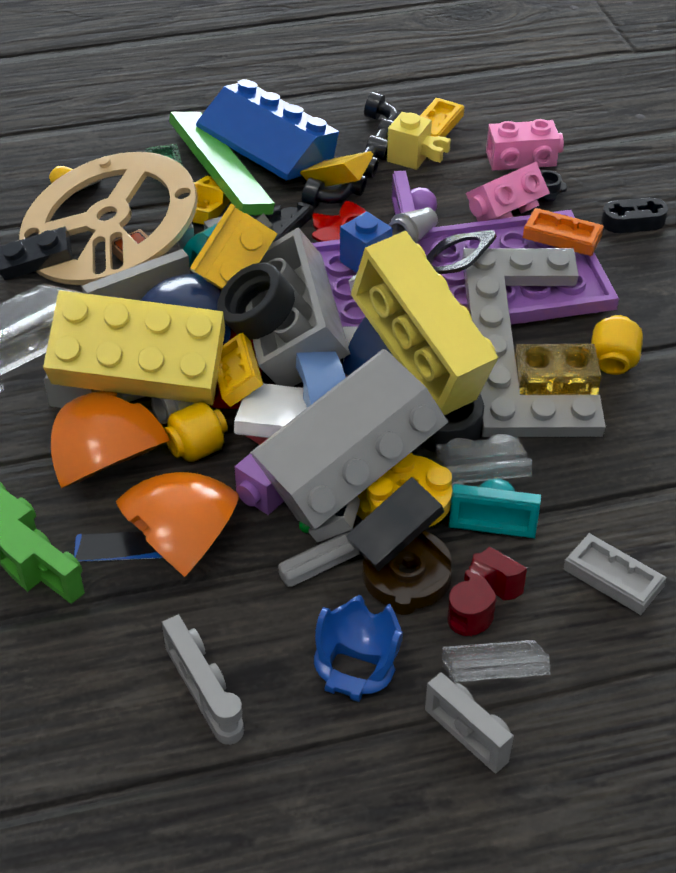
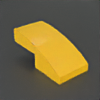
M205 176L194 182L197 191V208L192 222L204 225V221L217 218L230 202L211 176Z

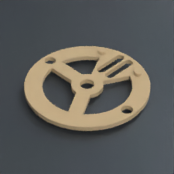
M126 152L104 156L69 171L49 185L35 199L26 212L21 224L19 240L28 238L33 233L41 234L44 231L64 226L67 228L70 236L86 231L93 233L78 260L72 259L35 271L44 278L54 282L85 285L159 258L167 253L182 238L194 218L197 208L196 187L189 172L180 163L167 156L149 152ZM123 175L109 197L93 204L87 212L50 221L60 205L78 190L98 180ZM148 176L158 180L168 189L170 204L161 224L151 235L138 244L123 227L129 222L132 215L129 202ZM190 193L184 199H177L181 194ZM107 212H117L116 215L109 220H99L100 217ZM122 237L123 266L113 270L112 241ZM99 242H105L106 269L101 274H95V246Z

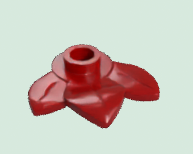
M346 201L342 205L339 215L313 213L312 219L316 231L312 233V238L319 242L339 240L340 226L365 213L366 210L353 202Z

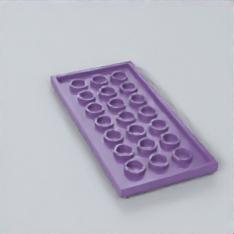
M572 210L554 212L575 218ZM531 215L433 227L417 243L423 248L427 256L440 241L452 235L493 230L497 237L488 248H555L522 238L523 229ZM340 239L312 243L322 255L342 327L359 326L365 315L351 296L348 281L357 273L340 262ZM467 240L452 245L439 253L434 258L432 265L446 266L462 260L464 248H477L480 241ZM575 252L579 275L576 286H506L511 324L617 310L619 297L595 253L592 256ZM464 270L456 273L440 274L447 281L449 290L457 301L468 308Z

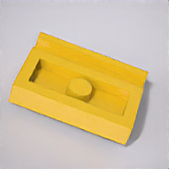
M233 204L229 205L189 269L221 290L230 278L241 269L260 263L278 234L247 213L238 210Z

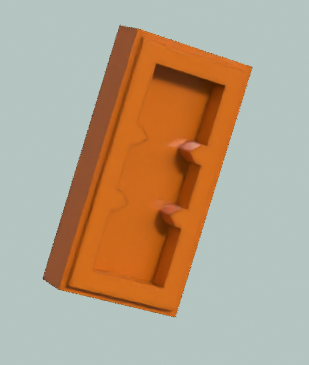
M535 208L523 229L522 238L555 248H574V252L592 256L602 237L604 226Z

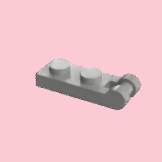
M179 614L162 621L166 651L215 737L223 744L231 745L237 743L244 734L240 698L233 693L224 692L226 690L224 677L216 663L208 665L203 656L205 655L204 644L195 628L188 631Z

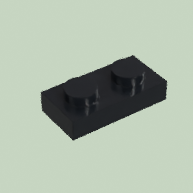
M65 226L54 230H47L41 234L19 241H11L6 245L0 246V274L4 281L72 260L71 236Z

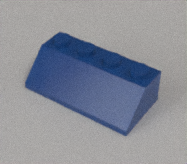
M240 80L237 84L224 86L196 122V126L286 181L301 177L300 172L324 160L333 159L339 131L328 126L325 120L304 113L301 107L282 101L279 95L257 87V83L250 80Z

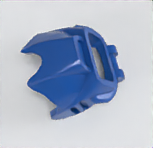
M358 595L333 611L329 608H322L316 625L315 641L317 649L314 655V665L319 676L326 681V692L332 694L339 692L350 696V700L360 702L363 694L378 692L391 682L395 672L393 662L398 654L403 637V631H401L391 604H388L382 612L372 614L367 609L363 597ZM337 654H344L377 666L375 671L366 680L341 673L332 668V663Z

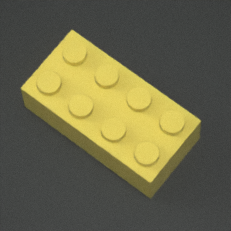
M407 231L365 247L351 296L392 355L428 389L444 415L477 400L499 357L491 341L484 337L473 323L469 311L460 305L451 293L445 278L435 271L427 260L423 248L413 241Z
M59 290L43 368L51 384L193 403L204 402L213 405L225 335L223 311Z

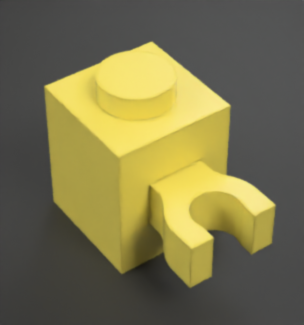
M401 112L388 128L387 162L415 170L419 168L426 157L440 163L443 160V152L448 153L450 151L451 139L441 136L432 137L431 119L420 117L415 113Z

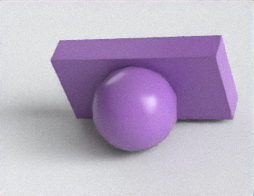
M394 171V174H392V203L395 215L426 207L436 211L437 199L429 189L418 187L410 190L406 171Z

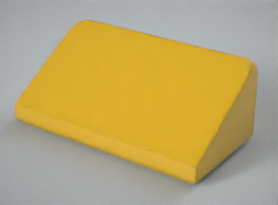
M369 151L324 160L302 170L300 174L306 180L312 177L324 181L325 187L360 181L374 154Z

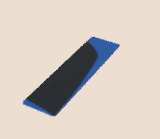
M143 532L78 534L76 536L74 557L79 562L163 558L146 541V536Z

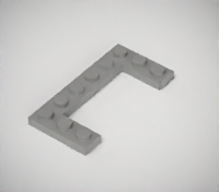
M464 248L462 259L469 256L477 248ZM487 248L472 266L464 270L467 306L470 310L472 321L481 334L491 341L499 357L480 392L485 405L481 428L482 437H603L606 426L600 395H520L506 286H576L579 275L574 248Z

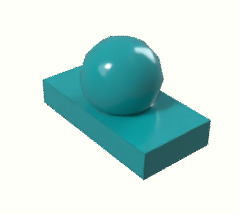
M499 478L488 479L480 484L479 487L454 484L449 527L535 538L541 495L515 492L514 487L508 481Z

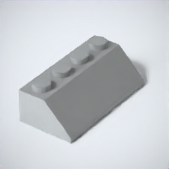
M382 349L251 451L250 454L296 519L316 530L447 424L448 420L428 389L386 349Z

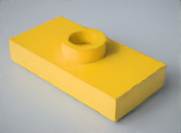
M435 98L420 117L432 120V137H446L464 116L465 106Z
M243 332L225 343L222 348L217 380L221 397L230 407L263 385L252 343Z

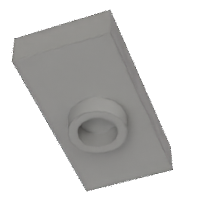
M590 533L565 559L563 570L640 615L664 588L667 578Z

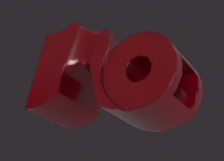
M490 546L481 553H475L469 569L465 571L464 581L456 584L450 591L447 616L450 628L462 636L477 635L488 629L494 618L496 595L503 601L512 600L524 593L527 568Z

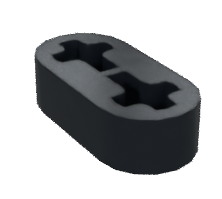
M657 198L610 201L603 208L601 224L604 226V229L613 233L657 230L665 225L668 205Z

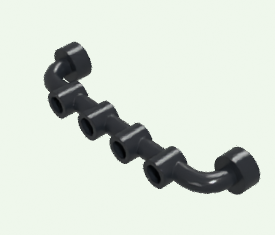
M372 91L365 104L364 116L378 120L380 115H383L386 119L383 118L381 120L378 132L375 136L371 135L364 152L371 151L374 155L360 181L341 184L335 190L324 189V181L310 177L303 189L302 203L313 205L316 208L320 202L335 204L346 200L351 194L358 196L363 194L367 184L366 176L373 178L379 166V159L385 160L387 158L388 128L399 116L398 111L392 105L385 102V95Z

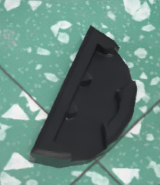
M297 202V207L281 209V205L274 207L273 214L265 215L273 225L272 230L278 233L273 242L294 229L304 226L312 218L314 206Z

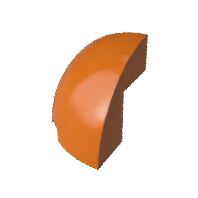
M99 391L77 397L61 408L52 427L51 455L60 487L63 488L81 482L112 465L139 457L171 440L157 418L142 404L129 403L124 399L116 397L117 393Z
M175 472L154 476L138 483L118 498L116 504L125 518L143 532L146 536V541L185 577L203 557L225 527L237 505L239 495L231 487L214 478L196 473Z

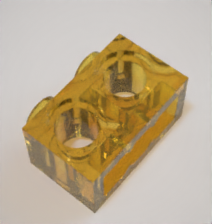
M516 344L515 359L520 395H598L601 372L595 344Z

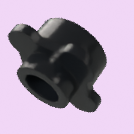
M552 170L541 171L550 194L539 199L554 201L560 192H566L567 184L562 182V177L559 173Z

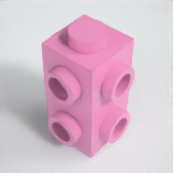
M536 119L530 122L504 121L499 124H489L486 153L492 171L520 169L534 162H537L539 167L557 166L558 153L563 152L564 140L562 133H558L553 120Z
M537 162L466 193L470 210L478 222L513 217L511 211L517 208L522 214L540 206L537 199L550 194Z

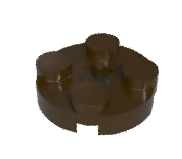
M423 531L379 572L364 559L362 570L364 584L375 599L385 605L391 604L395 613L401 615L411 614L416 609L424 608L437 602L450 588L452 578L451 554L439 538ZM403 564L406 567L415 565V572H401L398 565Z

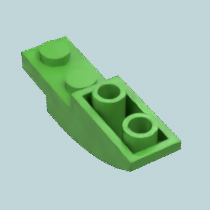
M0 482V565L27 592L42 581L72 604L85 593L81 578L82 567L79 561L71 553H62L52 546L46 535L36 529L34 521L36 513L31 504L22 497L17 499L11 495Z

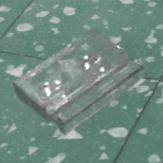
M496 434L489 439L475 441L467 438H455L447 444H436L437 461L440 466L448 468L452 473V484L480 482L495 478L509 479L532 476V460L527 458V452L517 436Z
M535 640L442 647V664L448 675L452 677L453 682L526 678L550 674L549 654H545L544 649Z

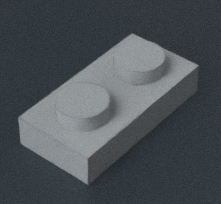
M442 672L427 683L425 711L496 774L510 760L514 735L510 733L506 723L500 717L486 712L474 701L471 693L459 683L454 684Z

